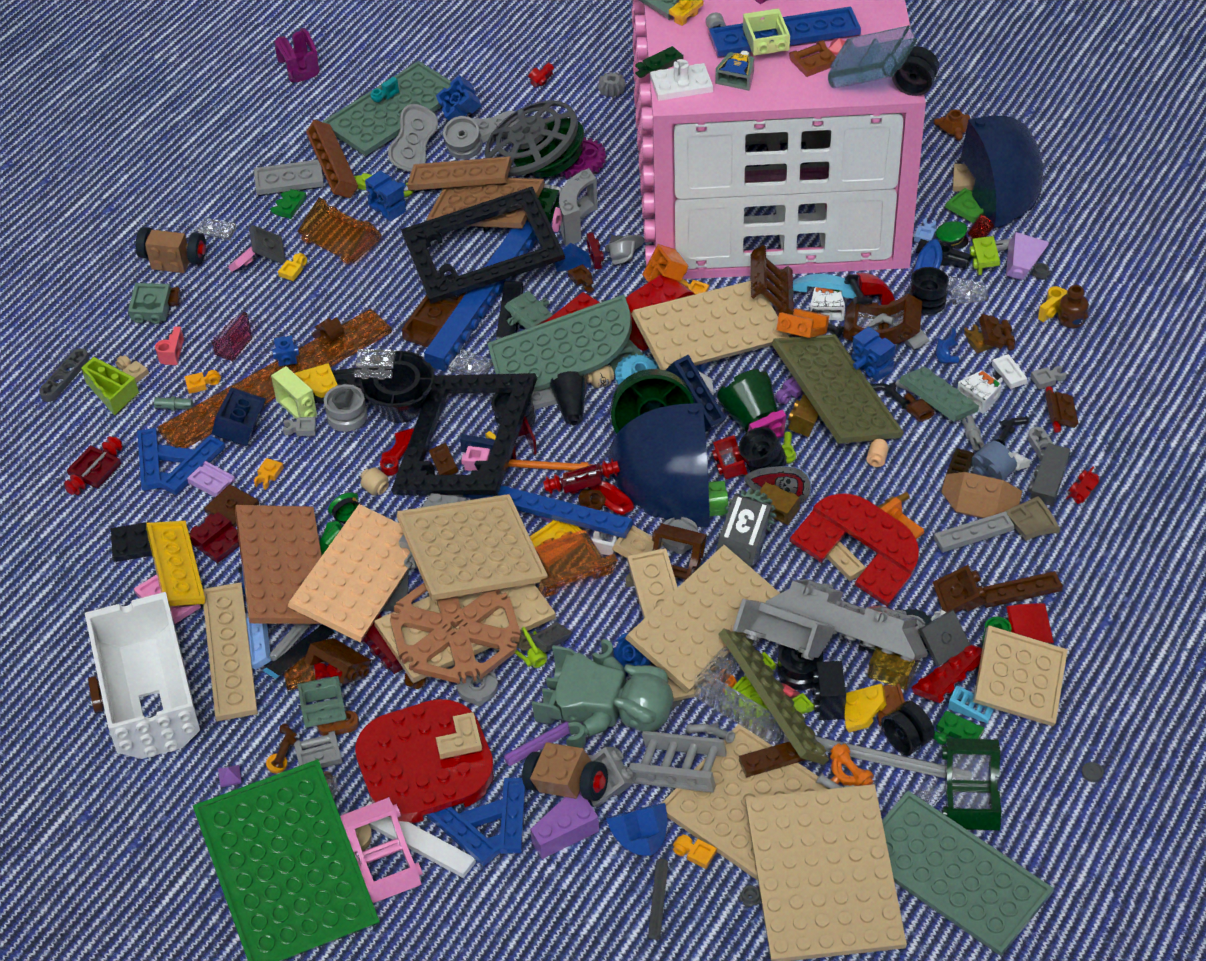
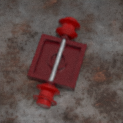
M107 437V442L102 443L103 451L90 445L67 469L71 481L66 480L64 484L69 494L79 495V489L86 488L85 483L98 489L121 465L120 458L115 457L117 451L122 450V442L117 437Z
M611 458L610 463H606L603 460L602 465L597 463L563 473V478H560L557 474H554L552 479L546 476V480L543 483L546 492H550L551 495L553 490L556 489L561 492L562 486L564 493L570 492L573 494L583 488L599 486L602 483L603 474L608 479L610 474H615L618 477L617 473L620 472L618 461H614Z

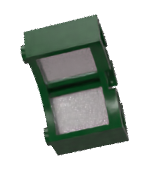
M946 738V747H942V760H945L946 807L942 808V813L967 830H1000L1002 811L998 779H995L1000 777L999 740Z

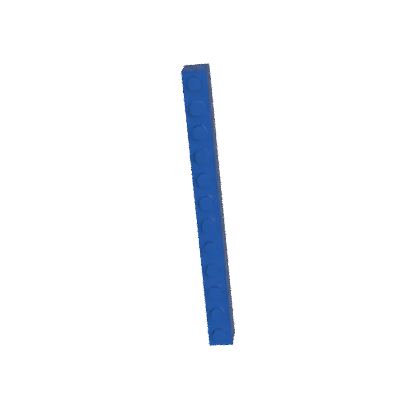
M528 219L523 228H512L485 267L526 254L533 248L537 238ZM510 278L468 291L424 352L425 361L430 363L432 368L446 371L448 366L452 365L457 353L461 352L462 346L469 340L473 330L477 329L480 320L486 316L489 307L493 306L496 297L502 293L504 282L510 281Z

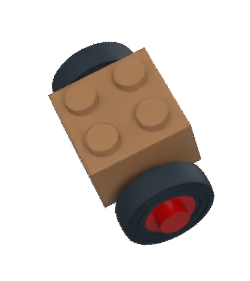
M141 227L136 236L135 247L138 257L149 258L151 269L185 273L189 262L192 264H201L203 262L206 252V239L202 233H192L187 244L185 233L153 230L150 227Z
M546 742L542 752H532L527 756L523 765L522 780L527 789L539 791L540 793L577 799L579 792H581L583 798L598 801L606 791L608 771L605 764L591 761L583 748Z

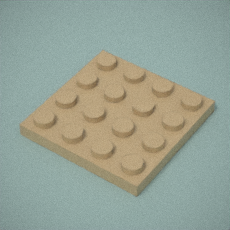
M988 626L985 632L973 702L1054 726L1057 719L1068 649Z

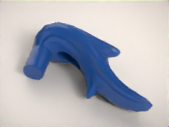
M955 328L951 329L950 336L943 341L940 338L937 340L936 356L942 364L959 362V356H951L948 350L952 346L958 345L955 341Z

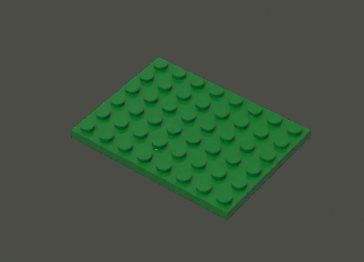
M318 759L192 805L248 961H285L380 924Z

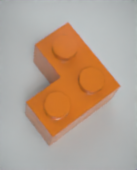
M657 244L642 275L648 282L661 274L665 277L681 281L687 273L689 266L676 249Z

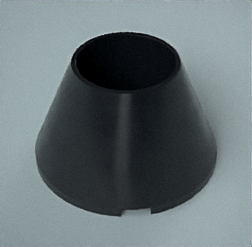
M391 351L379 355L378 359L373 362L369 361L360 373L359 384L364 396L385 419L394 423H405L419 415L434 384V371L431 364L423 360V357L419 354L409 351Z

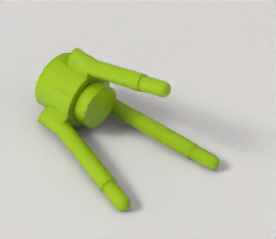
M522 627V631L532 648L528 650L527 657L518 650L515 651V654L528 667L533 665L534 668H539L547 662L548 656L536 647L526 628Z

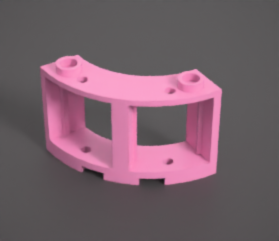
M389 797L340 816L372 903L422 885L419 877L423 875L419 863H414L398 821V817L401 816L397 804L392 805ZM390 816L397 838L362 851L355 829ZM402 850L409 868L373 881L367 863Z

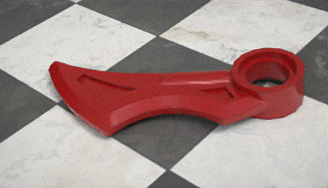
M414 428L395 433V445L390 450L382 453L380 469L387 476L398 473V461L407 449ZM387 464H394L391 468L385 467Z

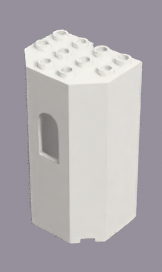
M166 592L132 600L128 606L116 604L86 612L85 617L108 728L117 753L143 759L183 748L200 731ZM160 693L163 710L157 712L154 717L146 718L143 716L139 698Z

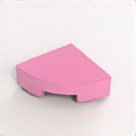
M557 207L555 208L552 221L554 232L560 230L563 218L560 208Z

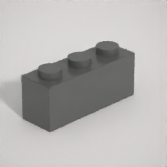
M1048 443L1046 450L1042 449L1039 458L1041 464L1036 466L1034 472L1035 482L1031 481L1028 490L1031 493V499L1039 496L1044 504L1054 506L1069 461V448Z

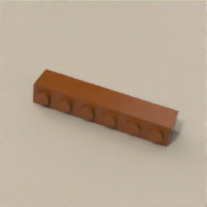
M313 120L306 134L333 194L351 198L353 193L356 192L358 184L330 124Z

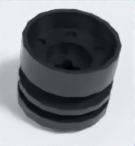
M922 267L912 273L909 294L922 301V314H936L945 308L949 284L948 275L934 267Z
M754 428L748 431L739 442L740 454L750 472L760 468L785 466L786 453L775 432L769 428Z

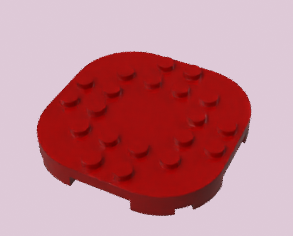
M436 699L382 715L368 723L357 738L355 752L358 767L360 768L372 804L389 797L392 805L397 804L401 815L398 817V821L417 823L424 821V815L461 803L464 804V807H468L479 801L486 794V789L490 783L492 784L494 765L491 751L476 716L475 720L482 745L481 751L440 759L436 737L456 733L453 716L471 713L472 711L459 702Z

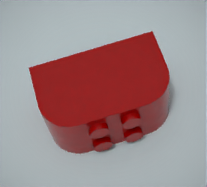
M661 274L631 293L626 300L632 313L635 309L695 295V293L679 281ZM632 317V330L629 339L644 352L649 347Z

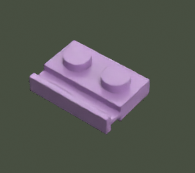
M207 461L187 478L189 484L213 497L218 496L229 484L235 482L233 475Z

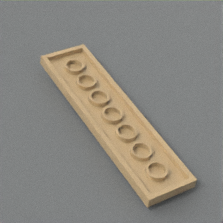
M666 548L627 556L643 618H646L678 588ZM668 677V684L673 691L674 701L708 694L704 677L688 693Z
M242 583L203 589L205 604L203 606L216 721L256 715L258 710Z

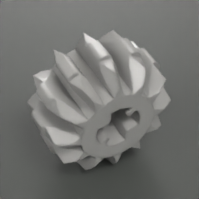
M610 72L600 76L598 88L601 95L606 97L612 96L613 98L614 96L619 97L620 94L624 93L626 82L623 75H618L617 72Z

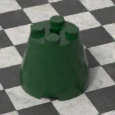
M753 369L733 377L735 381L727 387L722 386L717 393L720 405L745 432H748L749 424L767 417L772 412H778L771 379L767 371L760 372L759 369Z

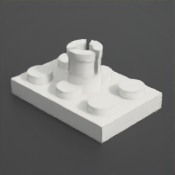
M679 59L677 62H674V68L650 72V79L658 101L713 92V84L704 63L689 65L688 61Z

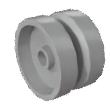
M458 116L448 121L444 126L443 136L451 156L465 160L479 153L483 142L479 126L474 119L468 116Z
M349 384L337 385L325 394L324 405L327 421L333 429L343 432L353 431L360 428L366 422L365 398L360 388ZM351 389L354 394L349 406L337 408L332 402L333 395L339 390Z

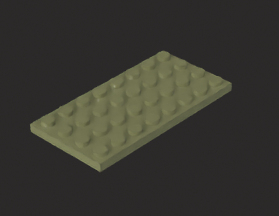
M835 334L819 335L812 338L788 337L773 339L772 346L838 444L902 437L903 430L861 370L853 367L855 362Z

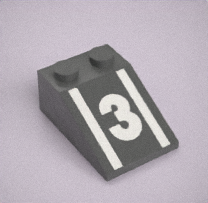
M735 494L721 530L716 551L725 545L747 565L753 566L760 559L772 505Z

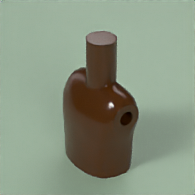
M910 393L905 395L904 398L911 401L906 406V410L918 422L926 421L934 415V410L923 399L916 400Z

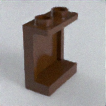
M330 638L311 643L304 662L310 666L321 662L329 663L342 671L339 682L346 684L365 678L370 670L371 659L337 639Z

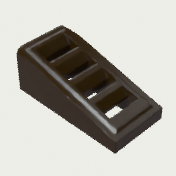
M956 448L946 474L969 473L974 453Z

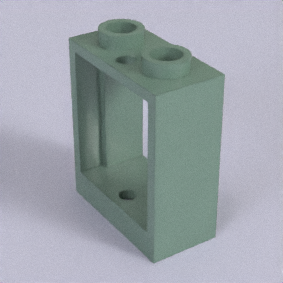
M339 676L298 684L305 728L347 719ZM337 697V699L307 705L309 702Z

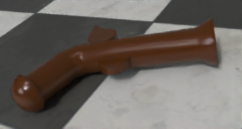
M282 724L279 727L280 732L285 734V737L280 743L275 760L271 762L277 768H283V760L288 748L296 742L295 736L297 734L287 724Z

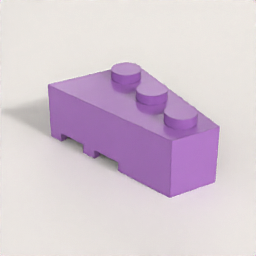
M579 792L577 799L565 797L530 829L532 844L541 859H544L599 832V818L588 800L582 797L581 792Z

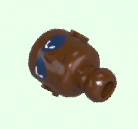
M1080 285L1069 287L1067 294L1059 302L1058 320L1064 327L1079 328L1084 325L1088 318L1089 303L1084 297L1085 291Z

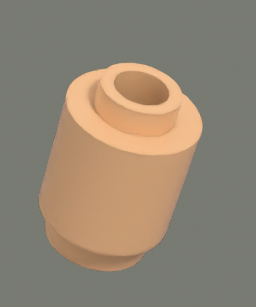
M875 439L870 444L866 460L873 467H881L885 464L889 450L885 440Z

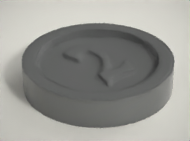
M1095 762L1084 764L1082 776L1085 780L1098 782L1102 779L1104 770L1100 764Z

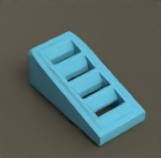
M956 685L949 700L948 709L988 724L994 708L974 703V694ZM983 708L986 709L984 714L981 713Z

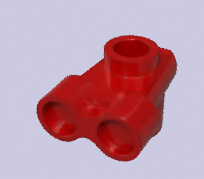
M548 62L541 70L536 67L529 73L528 78L531 79L533 87L536 88L539 85L542 87L547 82L548 78L553 74L552 70H554L551 63Z

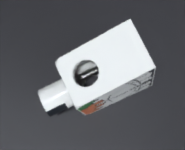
M815 287L810 311L814 308L819 310L820 314L829 315V320H844L845 304L841 290Z
M979 371L959 381L958 390L979 405L978 411L984 414L999 398L1003 379L998 373L990 376L984 371Z

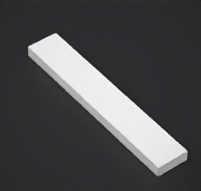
M387 816L369 823L370 828L392 840L397 838L390 817ZM399 821L406 844L412 851L462 878L467 875L476 863V860L471 855L409 822Z

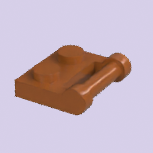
M823 40L811 47L789 53L792 63L806 77L835 67L839 62V59L826 47ZM819 52V53L814 54V55H812V56H809V57H806V58H804V59H801V58H803V57H805V56H808V55H811V54H813V53Z

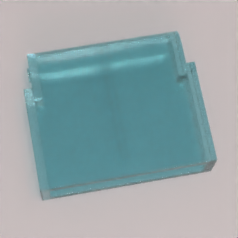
M910 26L848 38L830 66L831 70L828 74L830 86L832 88H840L893 77L897 69H901L917 42V38Z

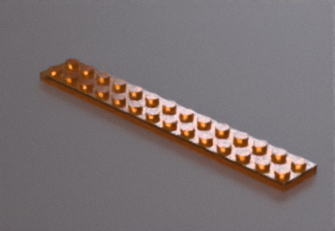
M369 309L342 324L344 333L331 342H326L320 336L298 348L299 356H296V364L279 366L277 360L157 427L158 432L176 449L179 447L188 448L211 435L215 417L231 387L265 398L266 404L276 398L271 375L285 366L293 373L328 363L332 367L391 334L392 328L376 312Z

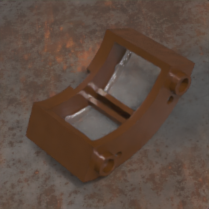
M909 293L900 299L891 301L888 305H878L875 302H872V304H854V301H852L846 307L843 337L853 342L855 335L864 330L865 326L871 323L876 316L885 313L887 316L894 318L893 324L883 322L872 327V329L879 333L881 339L886 338L893 344L904 342L920 332L922 301Z

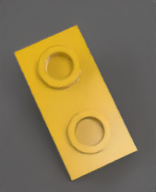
M1058 286L1048 289L1047 300L1039 308L1038 319L1044 323L1049 318L1054 317L1058 312L1059 302L1067 294V290Z

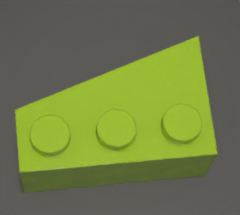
M95 357L82 367L86 384L113 415H116L139 393L135 377Z

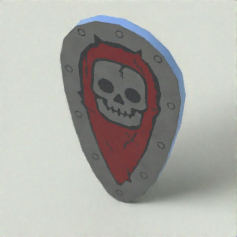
M778 466L760 468L750 472L744 478L746 484L754 491H760L765 482L778 486L784 491L794 493L799 497L800 503L805 502L810 496L812 489L808 474L797 467Z

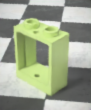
M779 8L743 14V31L753 56L790 50V34ZM776 28L778 35L756 39L753 32Z
M285 366L271 375L276 401L296 419L299 417L317 416L313 390L288 367Z

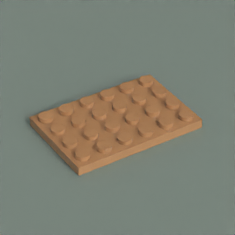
M507 178L506 183L443 188L427 217V221L532 186L537 197H539L545 186L544 179ZM523 208L468 226L523 228L527 217Z

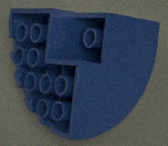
M986 116L968 120L961 159L975 178L972 196L980 208H983L984 214L994 228L1004 226L1013 222V219L1018 216L1020 218L1023 217L1027 210H1031L1034 207L1036 200L1040 197L1043 185L1041 152L1029 128L1015 118L1008 116Z
M703 403L661 407L646 412L626 424L613 439L608 453V463L613 458L619 464L620 472L617 473L618 477L615 474H611L617 483V487L632 500L635 506H640L644 509L645 513L655 518L659 516L666 520L670 518L681 520V517L694 521L697 527H710L708 463Z

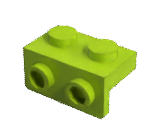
M994 236L972 239V246L969 247V251L972 257H974L973 268L977 269L978 275H982V268L1000 266V258Z

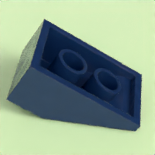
M231 387L215 417L211 434L240 445L248 446L266 399Z

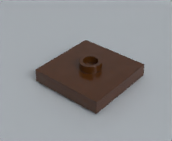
M229 484L204 510L207 514L221 513L231 521L232 526L235 528L237 526L235 506L259 505V501Z

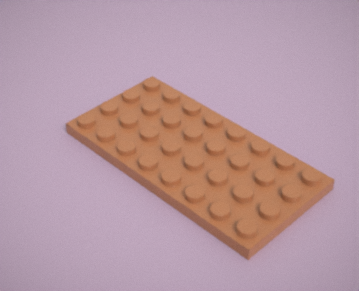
M236 505L235 516L249 623L321 624L288 607L291 598L322 557L314 507Z

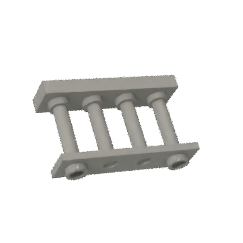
M655 731L642 732L645 748H647L640 764L630 763L629 766L633 772L631 779L635 784L714 793L716 785L711 769L716 756L726 757L727 755L724 739ZM655 749L667 750L661 766L650 765ZM676 751L687 752L682 768L670 767ZM695 754L707 755L701 771L690 769Z

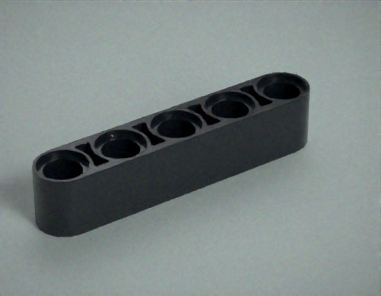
M523 281L504 282L496 340L518 332V322L513 325H509L507 322L508 318H511L512 315L505 308L507 302L523 294Z

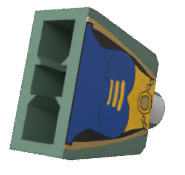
M741 51L740 54L728 53L716 67L715 84L749 91L754 74V57L748 51Z

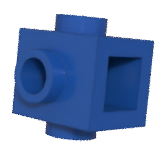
M292 335L274 338L275 348L272 349L274 360H278V365L296 364V356H299L298 345L293 343Z

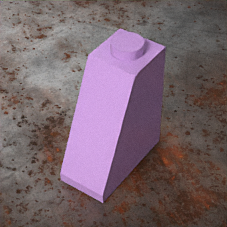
M1015 232L1008 244L1006 275L1023 280L1044 252L1049 242Z

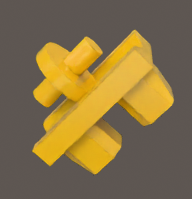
M679 0L677 4L669 9V14L674 16L675 23L683 26L687 23L689 16L695 17L698 14V9L704 5V1Z

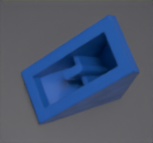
M569 243L563 249L565 259L555 262L556 272L568 271L582 264L586 268H591L589 253L572 243Z

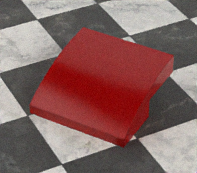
M1045 603L1019 604L1006 607L1012 633L1048 644L1054 643Z

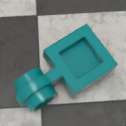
M395 77L390 78L381 84L382 90L378 88L373 89L370 95L374 102H381L383 98L390 99L399 93L398 79Z

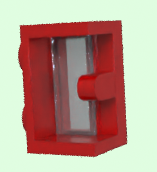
M735 435L713 442L715 450H712L715 461L719 460L720 464H717L720 475L724 474L725 480L741 474H748Z

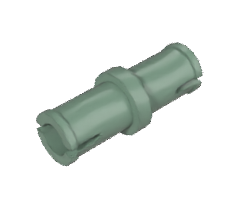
M176 396L171 398L155 397L154 408L171 409V411H176V409L192 410L193 399L176 398Z

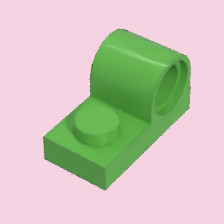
M725 481L709 482L710 516H722L728 513V510L725 509V506H728Z

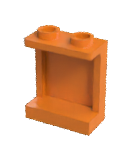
M795 308L793 315L783 312L779 313L776 330L812 338L827 333L830 316Z

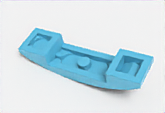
M811 274L799 277L793 281V291L807 292L811 286L841 290L842 297L854 299V297H857L851 285L844 283L845 278L829 274Z

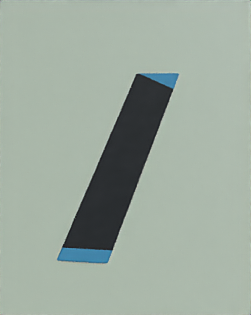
M323 624L320 625L263 671L275 679L306 656L311 643L326 640L336 630Z

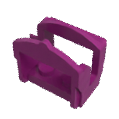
M300 28V31L293 34V49L285 36L277 37L274 40L277 60L279 63L286 62L290 82L304 81L319 74L317 50L309 31L305 28ZM307 45H308L309 48L311 49L310 52H308V50H307Z

